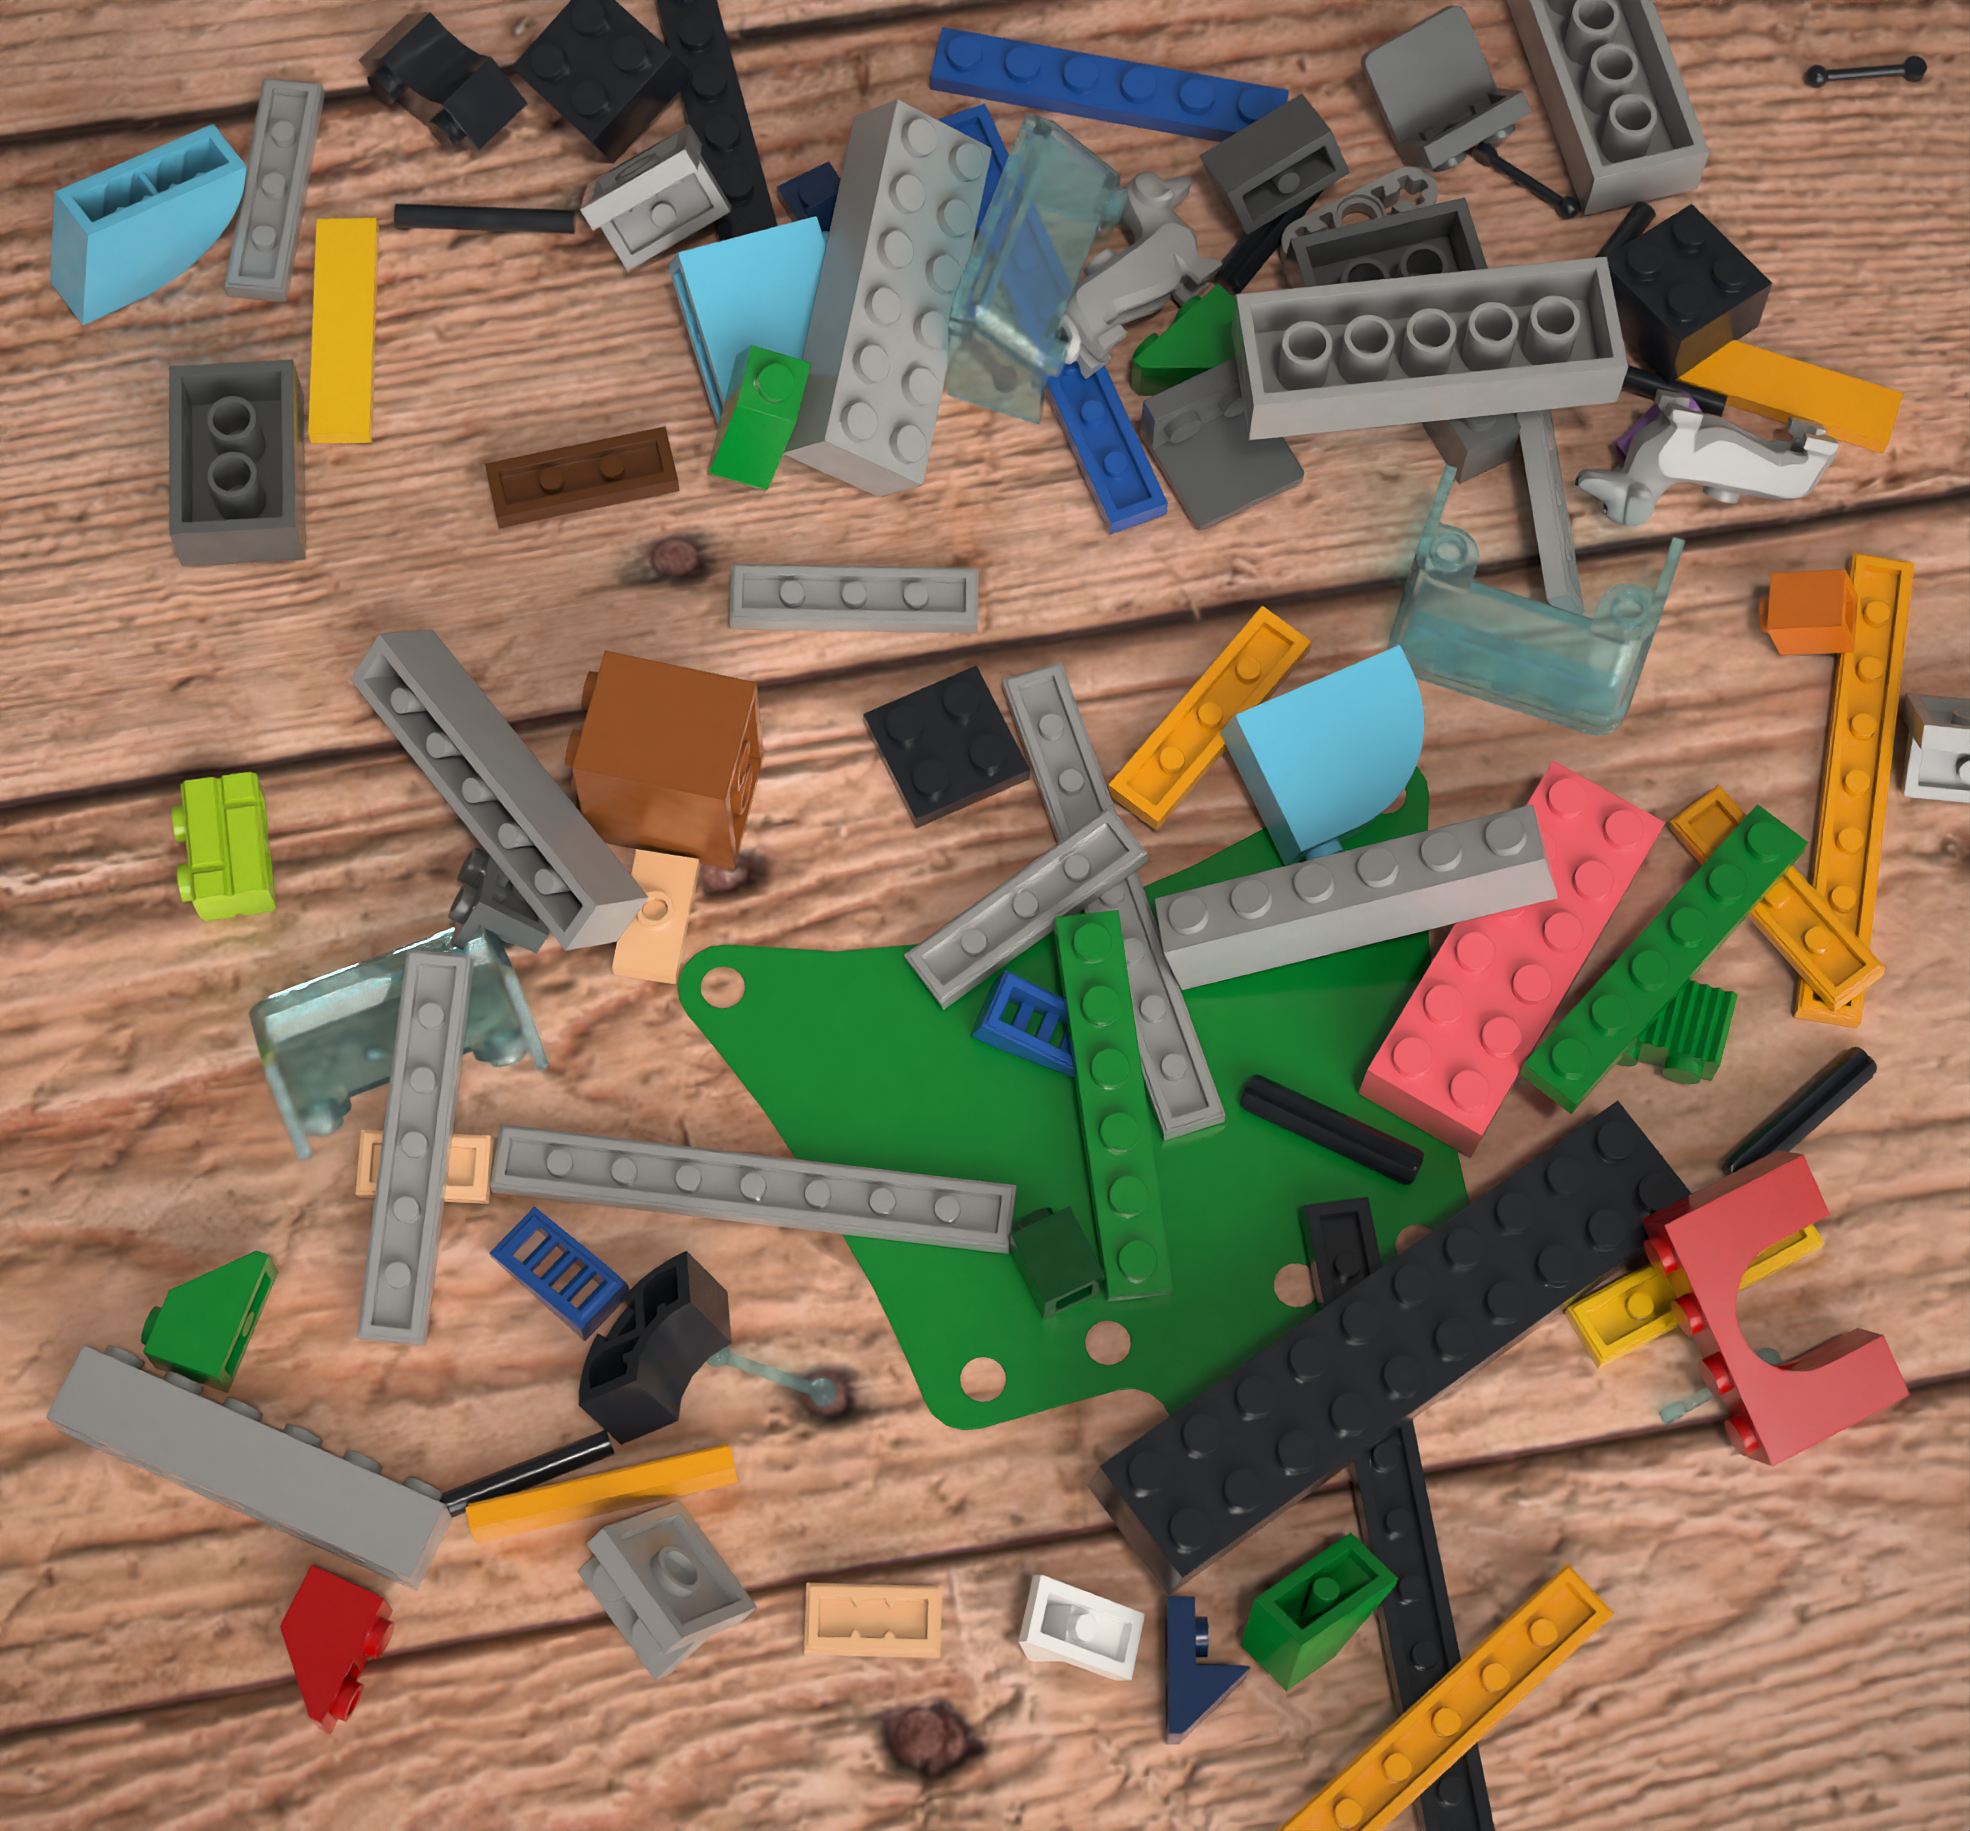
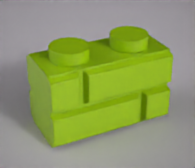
M244 772L222 775L219 779L208 777L184 781L181 784L182 804L172 805L171 807L175 839L177 843L186 842L188 863L177 864V878L182 901H192L200 920L203 919L205 921L232 918L237 914L246 916L273 912L277 909L265 792L257 773Z

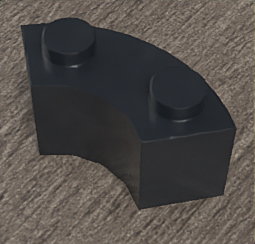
M431 12L407 14L359 59V62L370 73L367 81L377 96L388 104H393L397 101L412 116L427 126L439 143L450 150L458 145L466 149L479 151L528 104L492 57L481 55L465 46L447 31Z
M687 1250L656 1267L627 1292L621 1300L628 1307L615 1322L606 1337L597 1333L586 1357L580 1380L579 1406L621 1445L679 1421L681 1399L692 1376L712 1355L732 1344L728 1291Z

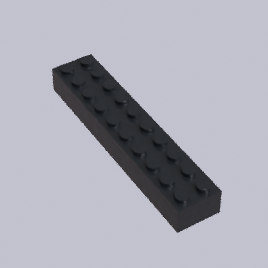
M1617 1100L1100 1465L1087 1486L1169 1596L1645 1252L1644 1241L1649 1239V1236L1641 1219L1692 1193Z

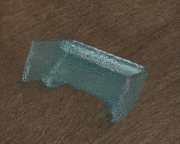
M1031 113L1025 116L958 283L948 321V396L1038 425L1043 416L1044 391L1049 376L1059 378L1066 361L1069 342L1060 340L1062 321L1097 231L1101 233L1103 231L1114 232L1115 226L1119 223L1128 195V189L1120 187V173L1053 120Z
M1445 465L1414 555L1391 629L1387 650L1400 645L1416 679L1587 734L1605 735L1615 731L1625 720L1665 606L1685 540L1673 537L1654 590L1630 583L1619 584L1611 587L1602 595L1593 619L1473 581L1479 561V550L1476 542L1462 529L1442 523L1457 468Z
M478 926L465 948L461 950L451 945L454 928L273 994L261 1000L250 1009L249 1017L262 1065L300 1161L312 1156L306 1133L309 1136H320L336 1130L344 1123L343 1116L352 1108L350 1097L390 1082L407 949L472 955L475 959L463 1055L472 1052L474 1058L478 1061L490 1062L494 1067H503L521 1060L529 1051L537 1071L550 1067L517 974L499 937H496L491 931Z

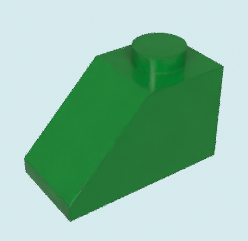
M751 345L736 356L707 475L763 491L768 490L795 427L811 362Z
M256 1250L170 1289L162 1308L155 1306L150 1311L141 1334V1343L145 1344L143 1352L152 1365L157 1369L177 1373L194 1382L228 1393L278 1275V1270L270 1256Z
M1349 1533L1254 1599L1240 1645L1285 1691H1288L1339 1653L1395 1587L1398 1578L1352 1533Z

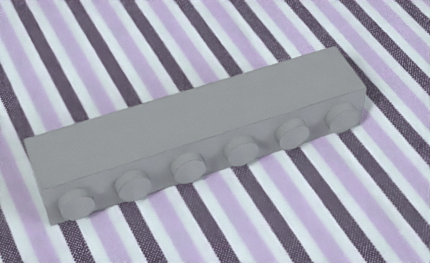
M433 629L379 634L350 680L538 917L549 928L565 951L617 942L649 898Z
M1532 804L1155 898L1163 953L1181 990L1556 899L1558 896L1546 843L1534 805Z
M83 1345L46 1416L58 1432L418 1591L453 1519L446 1505L439 1502L443 1493L438 1489L412 1477H406L403 1485L379 1475L383 1468L380 1464L350 1450H346L343 1458L319 1449L323 1442L319 1437L295 1425L286 1424L283 1432L260 1423L263 1416L261 1412L236 1399L227 1397L223 1406L200 1396L203 1388L199 1384L177 1373L167 1371L163 1380L141 1370L144 1362L123 1349L108 1345L105 1352L101 1353Z

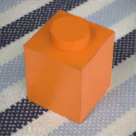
M1846 569L1771 573L1769 596H1762L1760 599L1759 621L1762 632L1769 633L1780 655L1848 653L1855 651L1858 595Z

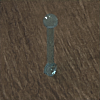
M728 1346L712 1355L706 1361L712 1367L718 1368L729 1365L810 1394L811 1400L818 1406H829L836 1397V1387L829 1379L820 1378L812 1382L731 1353Z
M1763 1348L1756 1354L1768 1364L1781 1363L1780 1354L1773 1348ZM1705 1387L1683 1400L1672 1403L1658 1414L1664 1424L1668 1425L1716 1396L1708 1387Z

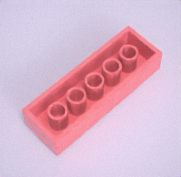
M1554 760L1526 806L1534 805L1546 843L1558 898L1455 923L1367 1069L1358 1093L1469 1158L1472 1157L1518 1079L1523 1064L1538 1045L1650 854L1665 825L1664 821Z

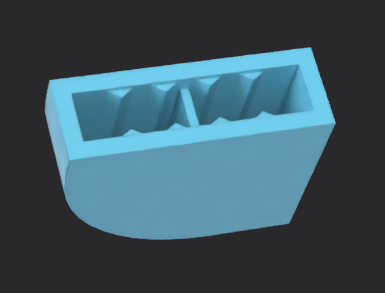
M211 124L55 191L50 283L81 324L85 325L154 293L192 266L220 237L234 216L244 191L247 166L216 126Z
M817 216L678 252L668 265L717 427L719 426L735 359L738 354L754 345L802 360L829 236L828 231L821 232Z
M1400 645L1234 715L1220 732L1285 866L1304 859L1308 861L1343 852L1344 849L1341 843L1368 827L1396 800L1413 775L1423 743L1424 711L1418 683Z

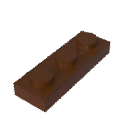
M666 426L485 463L499 528L680 491Z

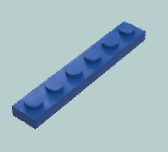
M942 27L930 76V90L1215 142L1224 141L1287 103L1289 90L945 27Z

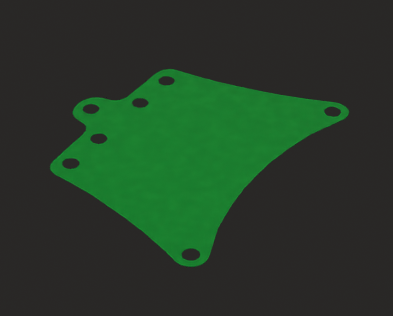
M1417 766L1405 787L1407 796L1403 806L1393 813H1381L1364 830L1342 842L1341 845L1344 851L1428 831L1427 780ZM1264 828L1191 867L1148 884L1143 888L1160 932L1155 898L1284 867L1285 865L1267 828ZM1054 930L944 1010L904 956L918 944L846 951L720 945L710 946L694 954L683 967L678 981L679 1001L685 1012L761 1106L796 1159L1016 1185L1011 1233L1018 1230L1016 1224L1022 1218L1037 1210L1050 1207L1053 1213H1056L1070 1206L1101 1266L1075 1078L997 1049L970 1036L993 982L1005 970L1063 998ZM1429 930L1181 990L1226 1117L1223 1123L1163 1141L1146 1094L1174 1286L1172 1294L1106 1302L1103 1286V1293L1043 1320L1010 1251L1009 1254L842 1234L880 1301L931 1414L946 1426L963 1431L974 1430L1110 1392L1136 1389L1154 1396L1163 1403L1169 1416H1171L1319 1312L1317 1296L1311 1303L1305 1306L1292 1307L1279 1300L1274 1290L1275 1276L1286 1265L1299 1263L1311 1269L1300 1214L1304 1205L1368 1197L1382 1266L1398 1256L1395 1244L1397 1236L1403 1229L1410 1225H1423L1431 1230H1435L1469 1206L1470 1202L1458 1151L1358 1094L1367 1069L1431 965ZM717 967H729L741 974L745 983L743 997L737 1004L729 1008L711 1006L701 994V983L704 976ZM1008 1002L1001 1021L1011 1025L1018 1005ZM1033 1011L1024 1032L1035 1036L1043 1015ZM1060 1021L1057 1022L1048 1044L1056 1048L1059 1047L1067 1024ZM1255 1074L1264 1076L1422 1150L1424 1161L1415 1180L1411 1184L1405 1185L1244 1110L1240 1105V1100L1249 1079ZM1113 1321L1119 1323L1127 1330L1130 1336L1131 1347L1129 1353L1122 1361L1116 1364L1104 1365L1098 1363L1090 1357L1086 1350L1085 1340L1087 1333L1099 1322ZM987 1357L994 1359L1002 1366L1005 1372L1006 1384L1004 1390L991 1401L980 1402L973 1400L965 1394L961 1387L960 1376L962 1370L968 1362L975 1358Z

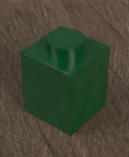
M1070 1206L1056 1213H1053L1050 1207L1043 1208L1025 1216L1016 1224L1018 1230L1010 1233L1009 1251L1043 1320L1103 1293L1105 1274Z

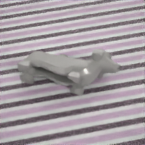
M1145 171L1133 177L1121 192L1118 215L1124 227L1134 234L1135 243L1119 254H1116L1111 247L1100 252L1085 268L1084 273L1087 277L1076 284L1065 299L1061 300L1054 307L1053 314L1057 329L1066 343L1062 362L1070 365L1077 361L1081 374L1086 379L1108 364L1112 359L1108 351L1124 339L1128 333L1121 324L1155 313L1164 307L1171 294L1181 307L1191 297L1203 295L1210 285L1208 280L1216 275L1223 263L1214 258H1200L1196 233L1173 211L1190 193L1191 179L1186 175L1163 180L1155 173Z
M1657 389L1655 402L1659 406L1661 413L1655 421L1635 434L1625 463H1619L1616 469L1612 471L1584 469L1576 476L1575 485L1599 498V507L1610 520L1621 525L1638 526L1645 523L1652 516L1654 506L1662 493L1668 487L1678 482L1704 485L1703 492L1706 495L1726 503H1737L1741 494L1778 501L1804 497L1814 490L1824 470L1835 460L1839 443L1834 437L1826 435L1827 430L1821 423L1789 417L1785 427L1792 436L1791 440L1775 438L1766 441L1722 417L1703 414L1700 411L1689 409L1690 398L1687 395Z

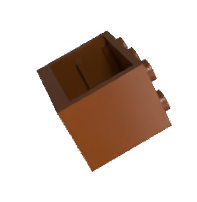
M605 650L599 672L589 671L585 680L581 706L582 709H586L588 712L583 730H572L566 749L565 767L572 768L570 789L572 792L578 793L576 808L605 843L631 849L699 859L701 864L735 871L764 760L757 682Z

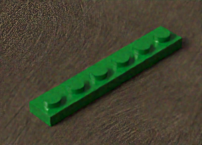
M1757 804L1525 1061L1520 1075L1572 1114L1802 856L1809 842Z
M1119 910L1055 917L1053 928L1101 1267L1105 1274L1104 1289L1106 1302L1169 1295L1174 1291Z

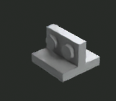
M690 124L587 184L580 211L593 231L601 227L627 271L731 212L729 201L700 155L702 143Z
M1906 693L1902 718L1909 728L1900 791L1904 797L1970 803V699Z
M680 1500L603 1527L587 1543L594 1556L578 1571L581 1578L654 1680L670 1675L711 1635L741 1623L757 1608Z

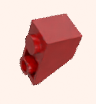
M311 1564L280 1625V1629L308 1716L319 1729L331 1734L338 1719L347 1722L355 1711L364 1688V1684L358 1682V1679L369 1657L377 1660L383 1654L393 1634L395 1622L389 1620L393 1610L384 1597Z

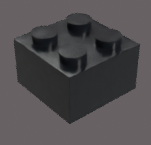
M571 0L511 66L533 90L613 163L616 162L693 76L689 69L667 46L616 0Z
M1693 204L1688 205L1607 256L1622 337L1667 384L1694 368L1732 340L1737 341L1759 326L1772 286V282Z

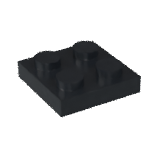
M977 665L863 714V723L916 829L1030 779V769Z

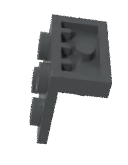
M1236 358L1228 360L1143 401L1140 435L1198 530L1209 528L1303 482L1304 470L1283 437L1257 440L1248 439Z

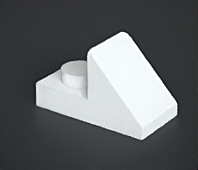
M1033 1575L1019 1644L1027 1659L1034 1662L1064 1661L1113 1680H1132L1145 1614L1047 1576Z

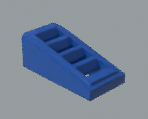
M1005 970L993 982L970 1036L997 1049L1075 1078L1068 1027L1058 1048L1048 1044L1057 1022L1060 1021L1067 1024L1064 998ZM1008 1002L1018 1005L1011 1025L1001 1021ZM1033 1011L1043 1015L1035 1036L1024 1032Z
M535 1206L489 1253L494 1261L584 1341L623 1303L621 1299L629 1291L628 1283ZM539 1230L546 1238L521 1263L513 1254ZM555 1247H558L564 1254L541 1278L532 1272ZM573 1263H576L581 1270L559 1293L555 1291L551 1286ZM591 1279H594L599 1286L576 1308L570 1301Z

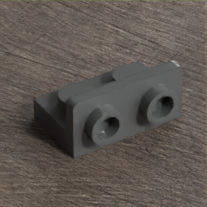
M475 847L472 848L457 878V881L462 883L463 886L457 893L448 914V918L456 921L451 945L463 950L478 926H481L491 931L500 940L510 944H518L537 954L549 936V928L538 917L485 849L481 851Z

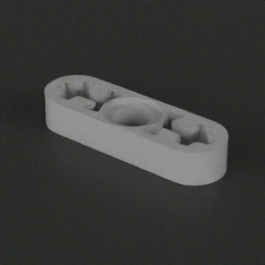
M1412 166L1402 167L1293 221L1286 227L1282 235L1280 246L1282 265H1284L1291 238L1327 230V225L1330 226V229L1342 227V219L1349 213L1363 212L1372 219L1387 216L1386 209L1391 206L1390 215L1436 204L1438 187L1435 179L1430 173L1421 168ZM1405 189L1410 195L1420 192L1419 204L1414 205L1409 199L1397 203L1400 190Z

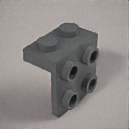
M1451 5L1441 9L1368 50L1361 58L1363 72L1402 163L1406 165L1430 168L1434 172L1450 169L1465 160V150L1481 141L1483 144H1489L1509 136L1515 131L1513 123L1532 113L1523 91L1497 88L1467 14L1460 6Z

